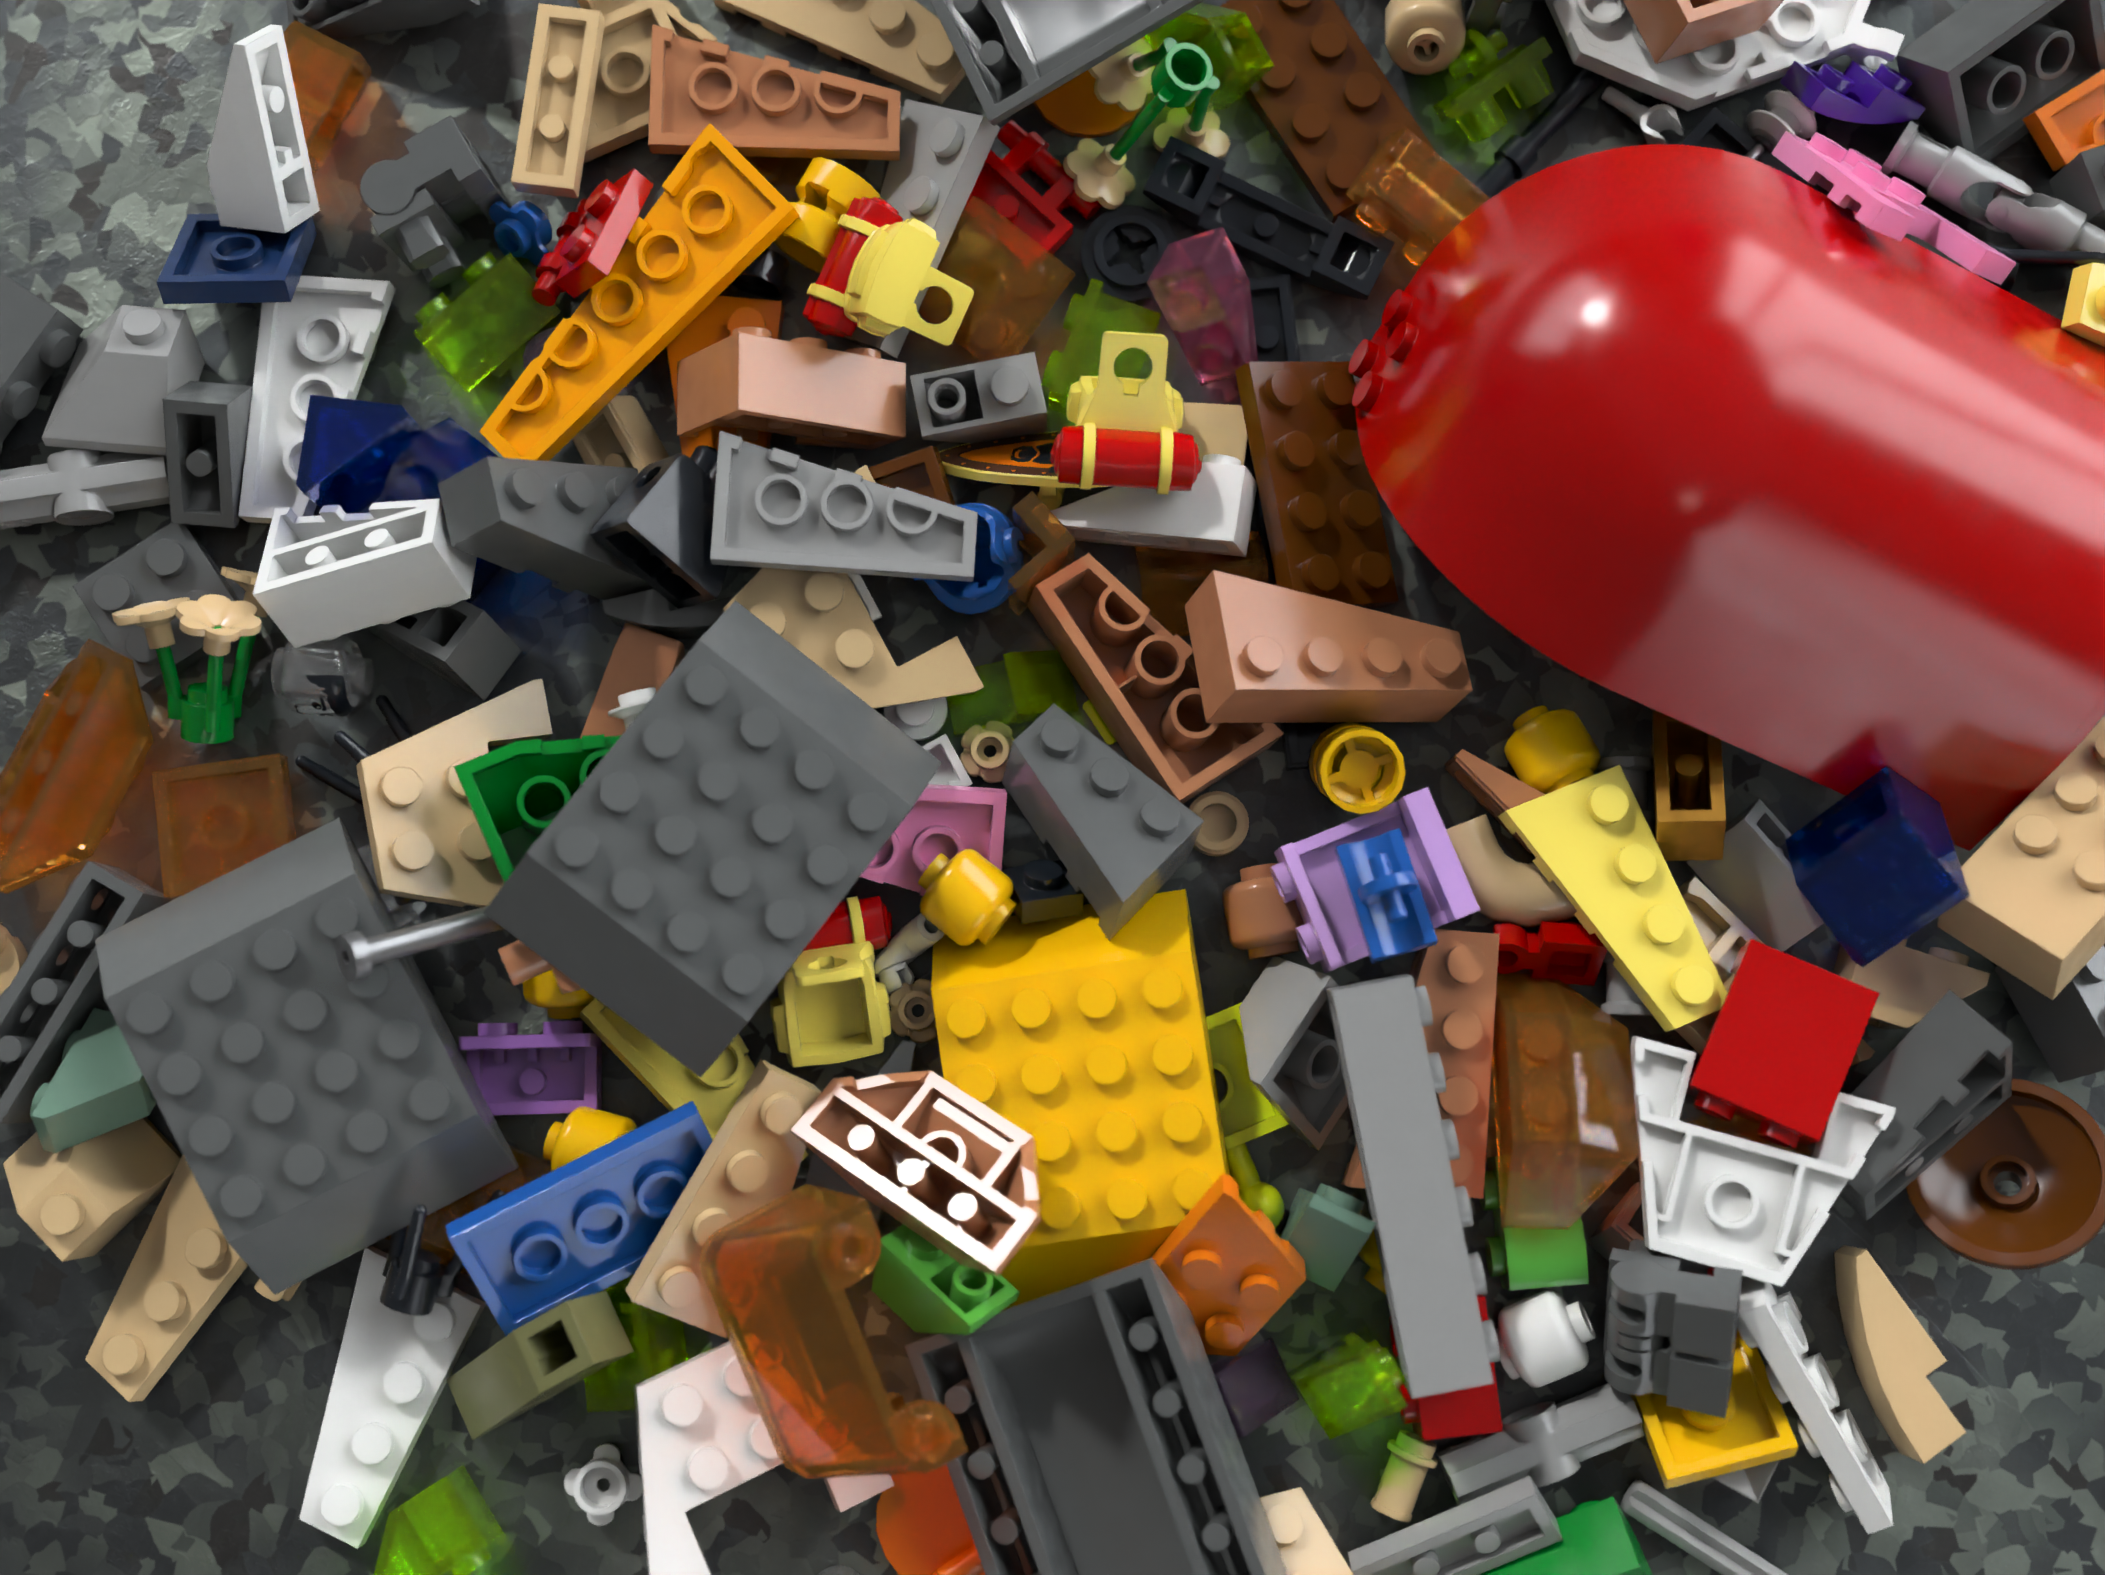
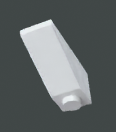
M270 24L233 44L207 161L210 191L215 199L221 226L287 233L320 211L282 25Z
M1207 454L1203 456L1201 471L1197 474V479L1193 483L1191 491H1169L1168 495H1159L1156 489L1115 486L1050 511L1048 524L1066 540L1246 557L1257 482L1247 467L1241 465L1239 459L1222 454Z

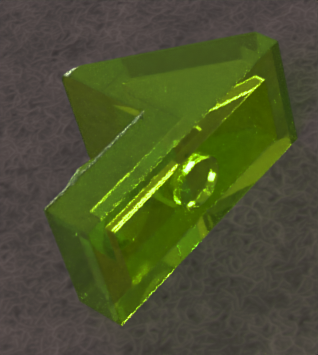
M1058 651L1009 652L1003 654V661L975 666L974 668L984 685V689L972 694L947 697L955 737L963 736L974 725H980L982 729H985L989 721H999L1008 726L1035 721L1053 703L1067 714L1078 712L1070 670Z

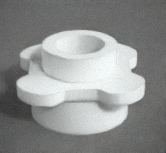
M613 1444L598 1446L594 1451L591 1461L582 1468L571 1469L564 1479L566 1492L574 1496L578 1506L587 1513L588 1520L598 1526L610 1523L614 1518L617 1508L626 1501L637 1500L643 1492L642 1477L637 1473H630L620 1460V1449ZM602 1478L610 1482V1487L606 1491L598 1487V1482Z

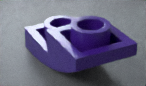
M1852 60L1845 72L1842 73L1825 63L1817 72L1794 61L1780 81L1783 86L1810 110L1847 122L1860 124L1901 123L1918 119L1926 109L1907 93L1913 83L1904 75L1883 63L1874 72Z

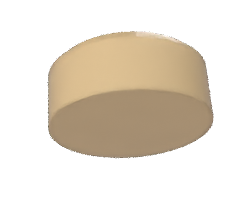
M1212 791L1199 796L1189 807L1191 811L1204 820L1194 844V848L1197 851L1208 856H1224L1236 850L1244 841L1249 829V817L1244 805L1235 796L1222 791Z

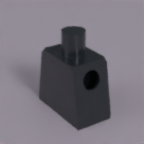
M704 445L696 447L690 458L678 453L651 463L642 469L590 532L594 539L678 609L717 599L729 565H714L710 560L718 450Z

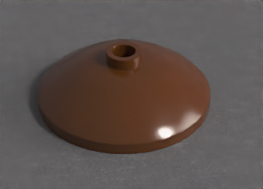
M2012 1078V1095L1905 1187L1907 1196L1915 1214L1927 1231L1946 1248L1963 1258L1984 1266L2008 1270H2028L2056 1264L2082 1250L2098 1235L2105 1225V1134L2091 1115L2068 1096L2039 1083ZM2007 1180L2016 1183L2021 1190L2016 1195L2004 1196L1995 1189V1186L1999 1182Z

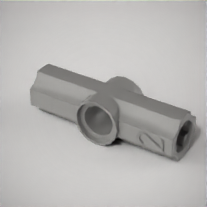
M70 449L49 455L45 464L0 470V529L30 526L52 521L70 526L96 525L112 520L115 517L114 512L170 504L167 457L162 455L125 452L106 454L99 450Z
M1606 1383L1558 1404H1555L1553 1401H1547L1522 1408L1502 1419L1503 1432L1472 1437L1465 1442L1447 1447L1445 1450L1438 1452L1437 1456L1448 1487L1459 1506L1528 1476H1531L1536 1487L1558 1482L1577 1472L1581 1468L1580 1462L1614 1450L1630 1441L1633 1442L1635 1439L1645 1436L1642 1428L1641 1417L1631 1396Z

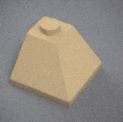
M144 1117L58 1153L43 1150L36 1132L3 1163L18 1215L53 1253L64 1262L95 1256L168 1186L182 1155L147 1117Z

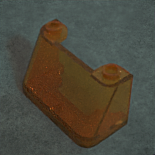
M805 1184L718 1229L706 1240L701 1249L699 1260L703 1279L776 1453L785 1467L804 1478L810 1479L927 1473L939 1469L968 1452L956 1419L948 1408L936 1401L919 1399L906 1404L902 1395L893 1391L886 1394L844 1292V1288L859 1281L871 1272L879 1259L881 1249L880 1235L867 1201L864 1198L810 1184Z

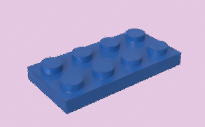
M693 1101L445 1225L450 1243L505 1336L565 1301L598 1293L635 1274L713 1141Z

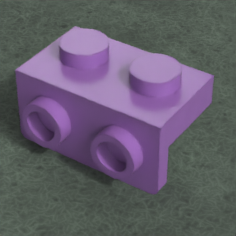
M583 1021L543 1022V1034L518 1035V1023L478 1024V1036L459 1037V1050H467V1065L493 1115L571 1113L580 1106L602 1110V1040L597 1034L583 1033Z

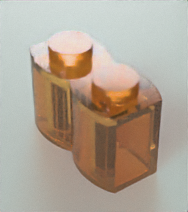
M294 20L283 34L311 170L314 175L324 164L336 143L343 122L349 117L361 99L370 79L372 69L360 52Z

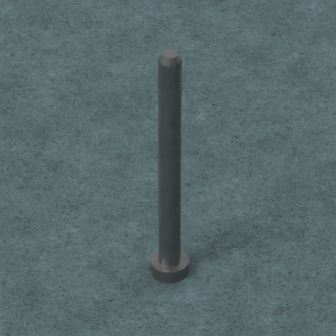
M486 906L370 938H365L359 931L341 934L337 936L335 941V954L343 976L352 982L369 977L375 964L488 934L503 928L483 913L488 907Z

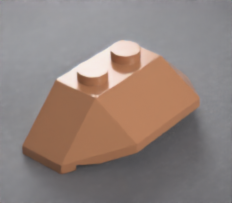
M931 1070L881 1074L857 1080L854 1077L833 1078L791 1129L792 1133L862 1196L963 1266L998 1276L1041 1220L1036 1142L1033 1136Z

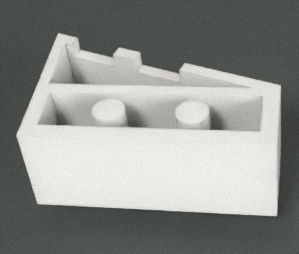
M440 499L375 502L368 509L370 513L346 514L340 505H325L319 511L320 515L297 517L291 508H275L253 596L294 648L322 640H334L346 633L378 624H390L402 617L437 607H449L459 601L469 599L471 597L477 557L451 546L444 509Z

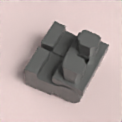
M451 115L404 141L409 151L405 156L398 160L385 159L372 164L365 171L360 184L363 201L376 214L369 220L378 236L411 271L421 269L428 283L435 290L458 279L467 272L454 249L466 242L457 224L481 211L491 223L494 222L489 215V208L497 201L505 203L510 208L484 159Z
M1639 1239L1631 1240L1628 1250L1612 1248L1609 1259L1603 1355L1605 1356L1604 1376L1607 1382L1615 1389L1627 1394L1644 1395L1655 1393L1667 1396L1666 1405L1726 1418L1734 1369L1743 1270L1715 1266L1713 1276L1681 1272V1259L1670 1258L1669 1254L1645 1247V1241Z

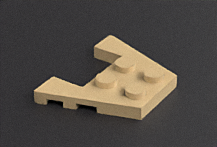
M867 465L854 472L861 475L864 480L876 483ZM762 568L723 608L725 612L736 600L873 709L929 701L955 695L972 694L984 689V685L958 636L897 666L847 573Z
M543 679L531 680L361 760L356 765L378 892L380 894L459 907L469 905L482 908L491 903L504 884L479 829L454 766L489 753L488 746L511 744L522 740H545L550 737L553 732Z

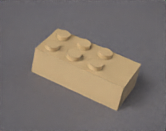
M2105 716L2094 726L2076 749L2037 786L1943 885L1937 927L2051 1000L2055 999L2105 944Z

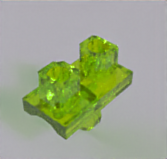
M1469 28L1466 30L1465 46L1460 53V57L1449 64L1448 69L1452 77L1457 81L1469 73L1474 77L1432 106L1441 122L1455 118L1470 140L1476 143L1489 138L1508 123L1493 97V94L1504 86L1519 111L1528 109L1551 94L1554 88L1541 60L1553 51L1544 36L1539 37L1528 46L1524 43L1518 45L1498 60L1496 54L1508 46L1507 38L1500 30H1497L1487 38L1476 29Z

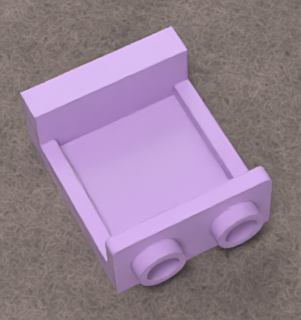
M1428 787L1406 795L1377 812L1367 813L1296 843L1291 842L1279 847L1274 852L1278 864L1271 866L1270 871L1275 886L1284 903L1295 900L1304 925L1295 928L1299 943L1308 962L1314 964L1320 961L1324 973L1369 955L1335 853L1336 846L1367 840L1400 828L1433 928L1480 910Z

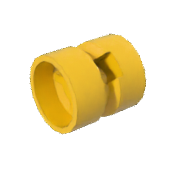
M822 157L813 158L795 189L800 199L799 202H789L795 208L799 217L773 243L793 260L820 274L841 228L838 226L841 214L847 213L854 197L859 199L863 196L880 199L881 197L867 181L847 167Z
M1354 722L1335 724L1322 732L1311 748L1308 761L1310 776L1317 789L1345 811L1358 814L1377 812L1392 803L1402 789L1406 774L1403 755L1395 742L1367 725Z

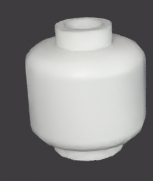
M1552 1289L1541 1291L1504 1307L1498 1315V1329H1495L1500 1350V1361L1505 1371L1512 1380L1521 1377L1529 1386L1534 1388L1542 1387L1585 1368L1589 1361L1586 1342L1596 1338L1591 1321L1582 1304L1577 1301L1568 1305L1561 1294Z

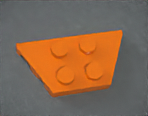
M1225 1173L1220 1175L1150 1257L1153 1258L1190 1309L1207 1355L1236 1356L1306 1281L1304 1258L1289 1241L1281 1239L1275 1233V1225L1261 1209L1252 1212L1239 1197L1238 1183L1232 1176Z

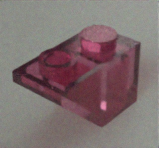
M1223 227L1170 243L1148 279L1147 284L1200 385L1204 386L1236 377V369L1247 362H1258L1249 278Z

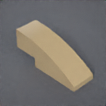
M1844 1245L1834 1252L1836 1290L1844 1334L1857 1375L1877 1418L1899 1453L1924 1464L1966 1433L1926 1377L1947 1360L1867 1249Z

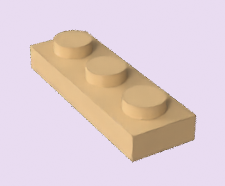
M540 3L538 5L511 183L516 191L578 198L605 26V20L599 10Z

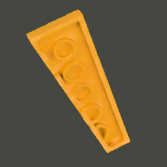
M711 123L703 129L662 184V188L665 191L645 218L638 217L627 237L628 241L622 247L608 276L590 288V292L570 318H563L544 343L543 351L529 363L479 432L504 458L550 461L799 217L795 208Z

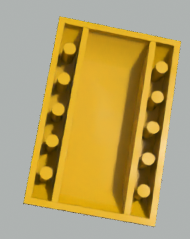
M1186 889L1154 894L1110 940L1107 939L1099 927L1100 917L1092 905L1085 904L1083 905V914L1026 924H1021L1016 915L1010 916L986 945L977 940L968 946H961L946 934L933 945L931 993L943 1078L1033 1136L1036 1142L1041 1220L1000 1273L1019 1291L1018 1299L1007 1308L1149 1259L1220 1175L1225 1173L1231 1176Z

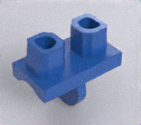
M1400 828L1367 840L1336 846L1335 853L1371 963L1437 944L1438 939Z

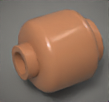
M1277 863L1240 869L1241 882L1228 886L1222 893L1230 943L1236 949L1248 950L1249 960L1300 951L1295 928L1304 925L1295 900L1284 903L1278 893L1270 871V867Z

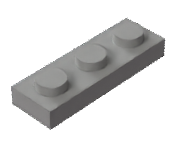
M1528 1476L1348 1552L1353 1575H1479L1563 1539L1556 1518L1531 1476Z

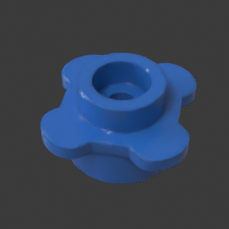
M501 201L495 202L489 208V215L496 223L494 237L500 251L510 259L523 257L529 259L533 264L539 265L544 254L548 253L545 246L552 239V227L547 216L539 207L528 201H519L510 208Z

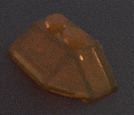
M91 639L84 643L80 648L78 657L69 662L46 689L0 774V892L8 894L93 856L101 839L112 828L115 813L132 781L142 772L146 755L154 742L133 660Z
M1497 973L1492 1069L1502 1228L1569 1229L1639 1156L1628 1028L1563 981L1555 978H1534L1530 974Z

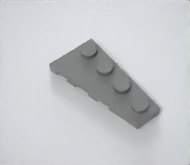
M906 99L901 115L900 161L889 160L880 197L899 212L903 222L906 219L915 218L936 231V240L940 242V245L930 266L937 270L1000 127L997 125L993 126L982 115ZM929 287L919 291L914 301L917 312ZM857 326L851 337L845 336V338L859 346L876 349L883 354L897 358L910 330L902 327L894 330L888 336L880 337L872 335Z
M719 430L710 553L712 564L973 582L977 512L899 487L895 489L864 480L861 475L839 468L833 470L800 459L799 455L774 447L770 450L745 442L742 437Z

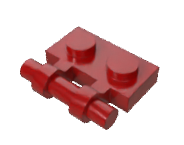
M1010 120L997 135V139L1010 152L1001 159L990 149L962 214L1031 277L1073 235V224L1061 214L1063 209L1072 206L1082 217L1088 220L1099 210L1101 204L1098 201L1087 202L1080 198L1074 190V179L1069 177L1063 165L1047 151L1049 147L1048 142L1036 131L1027 133L1018 123ZM1032 170L1051 188L1041 196L1020 177L1024 172Z
M634 168L615 183H611L608 179L604 180L595 188L588 199H581L578 202L574 212L566 213L557 229L559 240L553 252L544 254L535 270V276L538 280L531 292L533 299L541 305L553 306L560 292H567L573 298H576L607 277L654 184Z

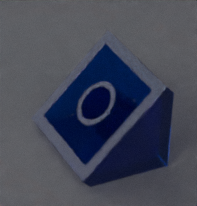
M310 395L296 485L305 496L320 508L325 505H340L346 514L359 513L441 452L442 449L402 405Z

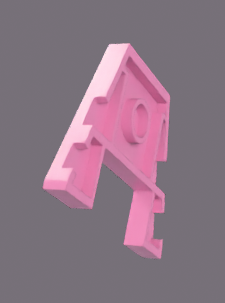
M1785 131L1771 153L1814 186L1818 184L1830 192L1827 197L1844 209L1848 207L1857 214L1854 218L1869 229L1900 242L1908 233L1929 243L1970 272L2000 285L2016 265L2015 261L1922 205L1921 203L1926 197L1924 193L1897 177L1889 178L1880 172L1882 166L1852 148L1847 150L1822 134L1815 132L1811 140L1806 141Z

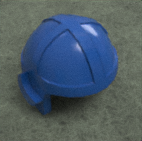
M984 503L955 505L978 513L973 582L937 579L923 580L937 599L946 607L958 613L977 614L988 612L1000 606L1008 599L1020 579L1021 569L1024 566V554L1020 550L1019 541L1024 540L1020 529L1015 527L1011 520L997 508ZM913 578L914 581L922 580V578Z

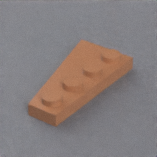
M652 24L648 145L651 154L685 155L703 129L711 123L743 156L822 157L825 159L900 161L901 91L827 71L816 74L790 67V62L768 55H765L764 59L731 51L729 45L704 38L701 43L675 36L674 30Z

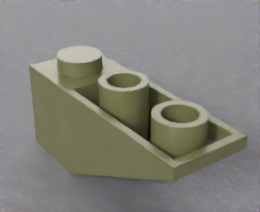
M607 1291L565 1301L512 1331L446 1381L472 1440H475L634 1351Z

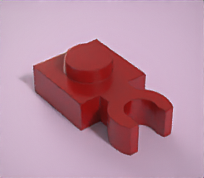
M1542 921L1538 933L1526 932L1525 929L1514 924H1496L1493 927V934H1499L1497 973L1509 974L1522 969H1529L1530 981L1595 985L1607 953V948L1595 933L1590 935L1583 925L1575 922L1556 923Z

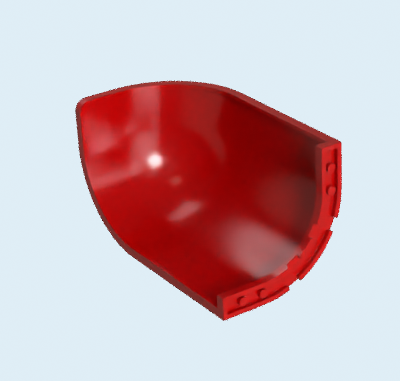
M1648 144L1613 148L1582 155L1547 167L1514 183L1487 200L1463 219L1435 247L1404 291L1398 289L1392 294L1384 308L1381 318L1382 324L1371 340L1364 339L1359 343L1349 363L1348 371L1354 375L1355 382L1352 405L1356 411L1362 455L1374 484L1398 523L1436 568L1463 594L1517 637L1559 664L1609 690L1965 850L1971 851L2076 749L2105 714V347L2062 329V320L1904 237L1900 242L1869 229L1854 218L1857 213L1848 207L1844 209L1838 206L1827 195L1786 173L1752 158L1724 150L1674 144Z

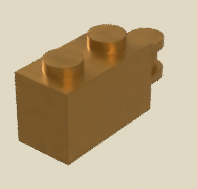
M1655 710L1652 713L1651 747L1653 758L1652 779L1655 840L1665 861L1723 860L1726 811L1721 739Z

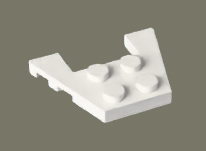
M1633 1036L1630 1049L1645 1247L1711 1267L1717 1266L1743 1270V1276L1783 1287L1830 1214L1827 1212L1848 1180H1853L1866 1160L1864 1156L1881 1130H1886L1894 1118L1896 1108L1839 1092L1821 1139L1815 1144L1813 1156H1803L1680 1121V1114L1696 1052Z
M754 1328L634 1385L648 1575H711L686 1517V1511L810 1449L834 1506L839 1512H843L894 1486L888 1472L759 1328Z

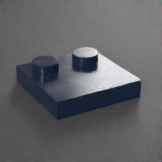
M188 214L157 280L163 304L291 302L317 235L313 216L287 233L221 226L218 214Z

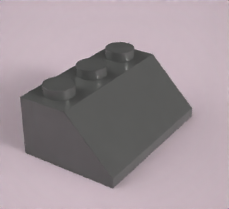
M2100 0L1969 1L1897 53L1896 60L1899 73L1913 83L1907 93L1926 108L1917 120L1929 135L1940 144L1950 149L1958 145L1989 162L2029 133L2027 126L2022 120L2023 118L2105 69V32Z

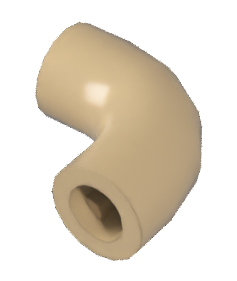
M1486 814L1446 829L1481 914L1490 920L1526 928L1540 926L1542 921L1557 923L1576 917L1574 913L1577 910L1554 880L1548 882L1534 863L1517 862L1503 852Z

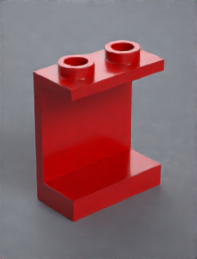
M1750 939L1740 948L1730 971L1735 974L1695 1071L1690 1075L1686 1093L1696 1097L1693 1107L1701 1112L1727 1122H1731L1734 1114L1758 1124L1759 1128L1756 1134L1761 1138L1781 1147L1795 1150L1798 1142L1807 1146L1820 1141L1880 993Z

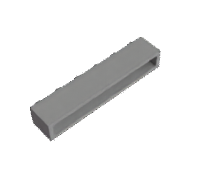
M1401 974L1327 988L1326 992L1371 1219L1376 1223L1373 1229L1404 1385L1413 1399L1493 1384L1490 1363L1500 1361V1350L1492 1321H1481L1476 1295L1487 1293L1486 1280L1479 1254H1468L1463 1228L1473 1226V1216L1465 1186L1454 1187L1449 1161L1459 1159L1460 1152L1452 1119L1441 1120L1436 1094L1446 1092V1081L1439 1053L1428 1054L1423 1027L1433 1025V1017L1426 987H1414L1412 975Z

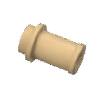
M1400 1430L1396 1440L1390 1439L1388 1441L1387 1448L1392 1452L1375 1497L1372 1498L1370 1505L1388 1517L1402 1522H1410L1412 1511L1429 1468L1437 1467L1438 1460L1434 1457L1437 1445L1430 1440L1423 1441L1415 1433Z

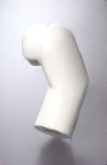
M921 913L902 927L887 944V947H884L875 957L873 963L875 978L879 977L880 982L885 983L889 995L900 989L902 983L913 984L915 976L907 964L944 936V933L924 918Z

